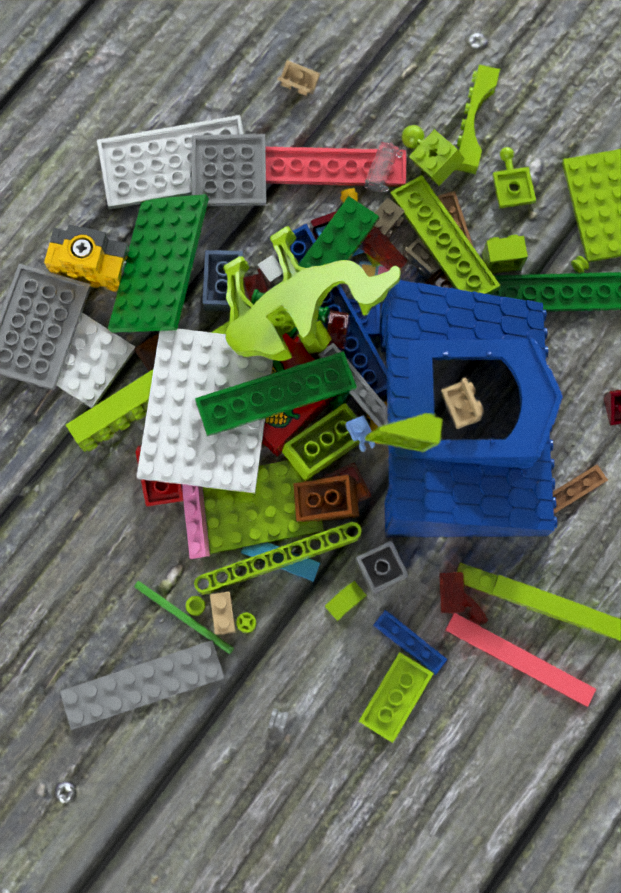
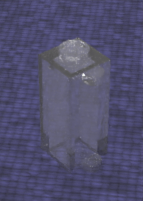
M381 141L365 179L366 188L379 193L388 191L389 188L385 184L396 157H402L403 152L398 150L399 147H396L393 143Z

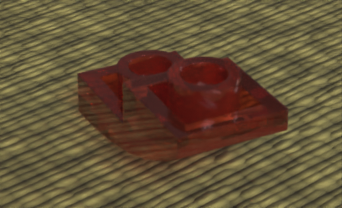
M459 589L453 598L457 600L456 603L461 607H470L466 614L470 616L469 620L477 625L486 624L488 619L480 606L469 595Z

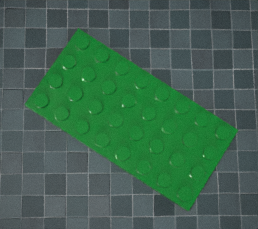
M206 194L157 198L141 202L129 247V256L126 259L127 262L123 269V275L108 330L111 333L177 330L209 201Z

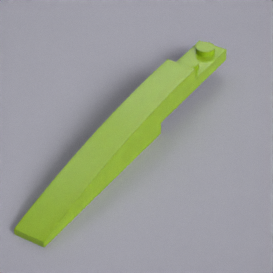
M463 563L458 565L453 581L455 583L621 642V619L501 575H495Z

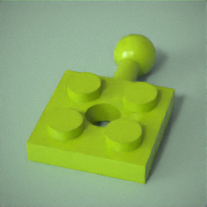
M504 147L500 151V158L505 162L506 170L493 172L492 174L499 209L534 204L536 202L529 167L513 168L512 159L514 151L510 147ZM515 184L519 190L512 191L509 186Z

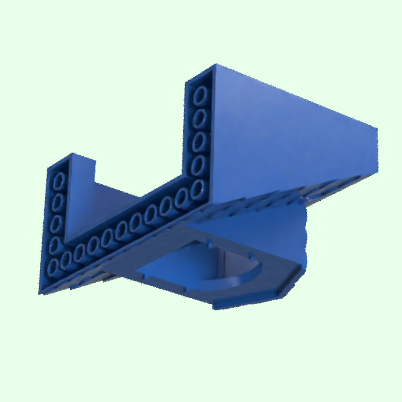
M400 280L389 290L383 301L380 315L381 352H386L388 424L424 413L434 414L432 360H501L509 368L517 382L521 401L517 423L506 440H440V444L425 452L388 445L389 487L384 499L385 538L548 536L555 531V528H557V517L554 516L556 497H553L555 478H552L554 459H551L553 440L550 439V432H552V425H554L563 395L552 370L549 369V365L546 363L548 346H545V339H547L548 332L547 328H544L547 313L546 310H543V303Z

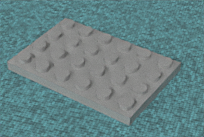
M19 264L0 313V375L55 390L91 285Z

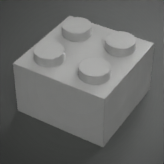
M392 541L355 558L356 564L372 595L409 577Z

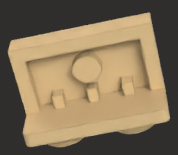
M287 60L282 75L278 77V80L282 82L281 86L291 89L293 86L298 88V93L307 96L308 93L314 94L321 74Z
M463 378L458 384L441 390L456 429L480 421L483 408L480 401L476 402L473 395L475 394L473 384L471 382L468 383L466 378Z

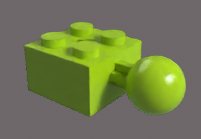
M410 125L402 132L403 144L410 149H415L409 155V158L438 186L465 160L460 151L435 129L426 138L422 128L417 125Z

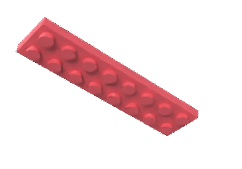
M266 147V184L401 187L406 184V150Z

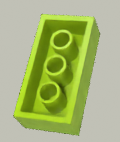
M346 403L285 443L282 453L305 482L360 444L359 440L353 441L345 426L346 422L357 418Z

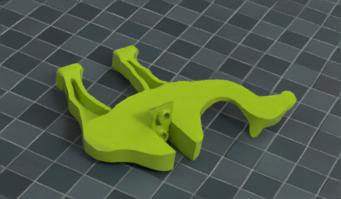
M289 226L284 227L270 236L283 270V281L267 291L254 305L247 299L244 292L243 278L249 270V265L244 257L239 256L223 267L227 274L226 300L230 306V323L225 336L227 344L238 355L244 357L264 356L276 361H285L292 358L282 335L297 327L302 339L310 347L316 336L320 306L327 294L336 285L343 283L349 286L353 297L360 305L362 314L365 316L373 306L384 301L389 290L400 281V269L398 266H393L387 272L368 277L358 264L350 260H341L322 266L303 268L298 266V262L290 250V246L295 242L296 236Z

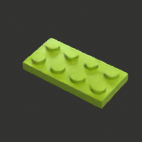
M399 652L358 722L393 743L434 673Z

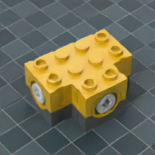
M69 224L66 231L58 228L53 229L44 264L50 273L88 283L94 288L101 286L106 287L109 291L117 292L130 250L127 243L109 240L106 232Z

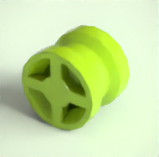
M248 612L240 614L236 620L238 629L243 633L252 632L257 625L255 617Z

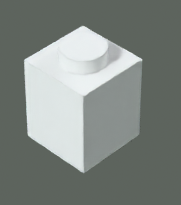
M274 255L257 264L259 273L270 288L283 281L282 267Z

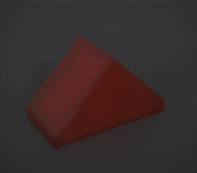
M330 310L327 332L332 340L327 346L334 343L338 348H345L350 326V315L348 313Z

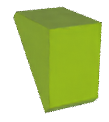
M353 581L333 597L325 607L338 621L367 595Z

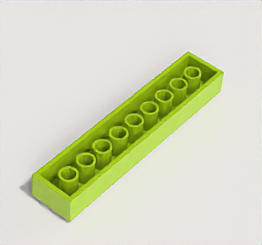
M230 321L211 333L226 334ZM153 370L66 424L71 435L84 452L87 450L92 451L101 441L111 439L118 430H125L132 421L140 420L146 416Z

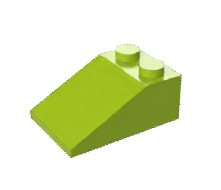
M424 413L416 417L381 426L366 435L365 440L425 452L440 444L442 419L436 418L434 414Z

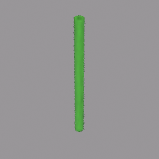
M137 581L134 586L136 589L208 640H213V643L228 654L232 653L234 647L146 585Z

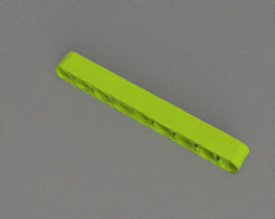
M349 522L202 574L195 579L194 587L200 594H210L348 545L360 538L361 527L355 522ZM355 528L358 534L355 537H351L347 534V530ZM335 534L339 537V541L331 543L328 537ZM318 541L321 547L318 550H313L310 547V543ZM295 547H299L303 551L298 557L293 556L291 553ZM282 554L284 560L281 563H275L273 561L274 555ZM258 560L265 562V567L262 570H257L254 567ZM239 567L246 568L247 572L244 576L236 575V570ZM222 573L228 575L225 583L217 581L218 576ZM202 580L209 581V587L205 590L199 589V583Z

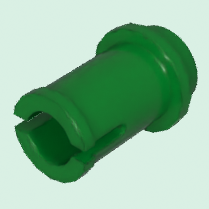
M349 392L337 395L334 400H330L329 407L334 411L346 403L352 395Z

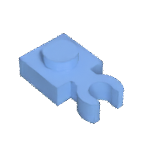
M364 415L346 422L345 426L353 441H360L359 448L362 452L366 450L364 443H368L371 448H374L375 442L365 440V436L372 431Z

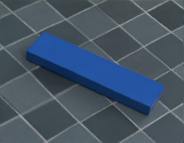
M387 610L381 614L373 625L426 669L433 672L434 675L439 672L448 660Z

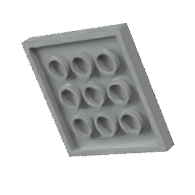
M265 134L192 135V195L206 194L209 198L207 206L266 205Z

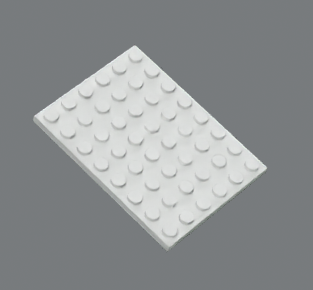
M185 329L160 331L137 479L255 493L265 419L207 437L195 398L270 375L272 373L273 360L264 356L244 357L238 355L227 344L226 334Z

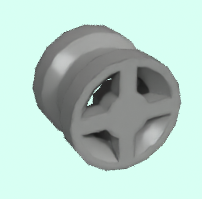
M274 708L268 727H276L279 731L283 732L289 713H282Z

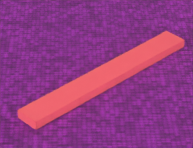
M453 613L445 629L450 634L585 707L589 706L596 688L466 618Z

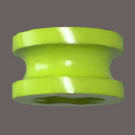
M580 255L576 257V260L571 261V265L577 273H584V270L589 269V263Z

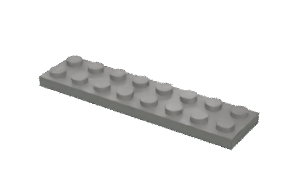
M213 640L62 690L60 693L70 728L74 730L225 679Z

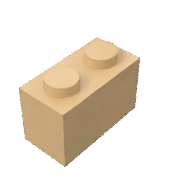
M230 591L210 594L215 634L218 636L236 633Z

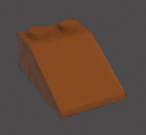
M344 475L293 483L296 522L341 520L359 517L356 479L352 476Z

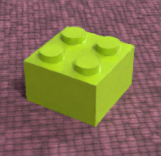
M510 235L502 239L499 237L490 238L486 241L482 252V260L492 274L522 270L528 258L525 238L518 235Z

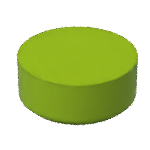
M192 596L187 600L186 610L189 614L199 616L205 611L206 604L201 597Z

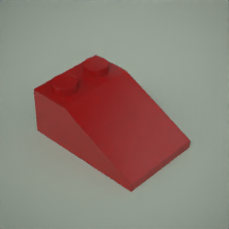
M138 445L135 451L138 465L142 445ZM141 479L146 507L183 501L182 484Z

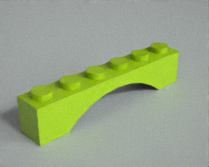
M479 65L478 70L473 72L471 82L475 83L474 87L469 89L468 98H471L470 103H466L464 114H467V118L462 120L460 130H463V135H459L457 146L460 147L459 151L465 160L455 169L457 171L475 175L477 173L482 149L475 135L474 119L480 106L495 92L500 72L498 68Z

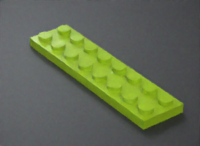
M422 175L390 192L395 203L405 210L404 216L455 289L489 295L500 289L501 285Z

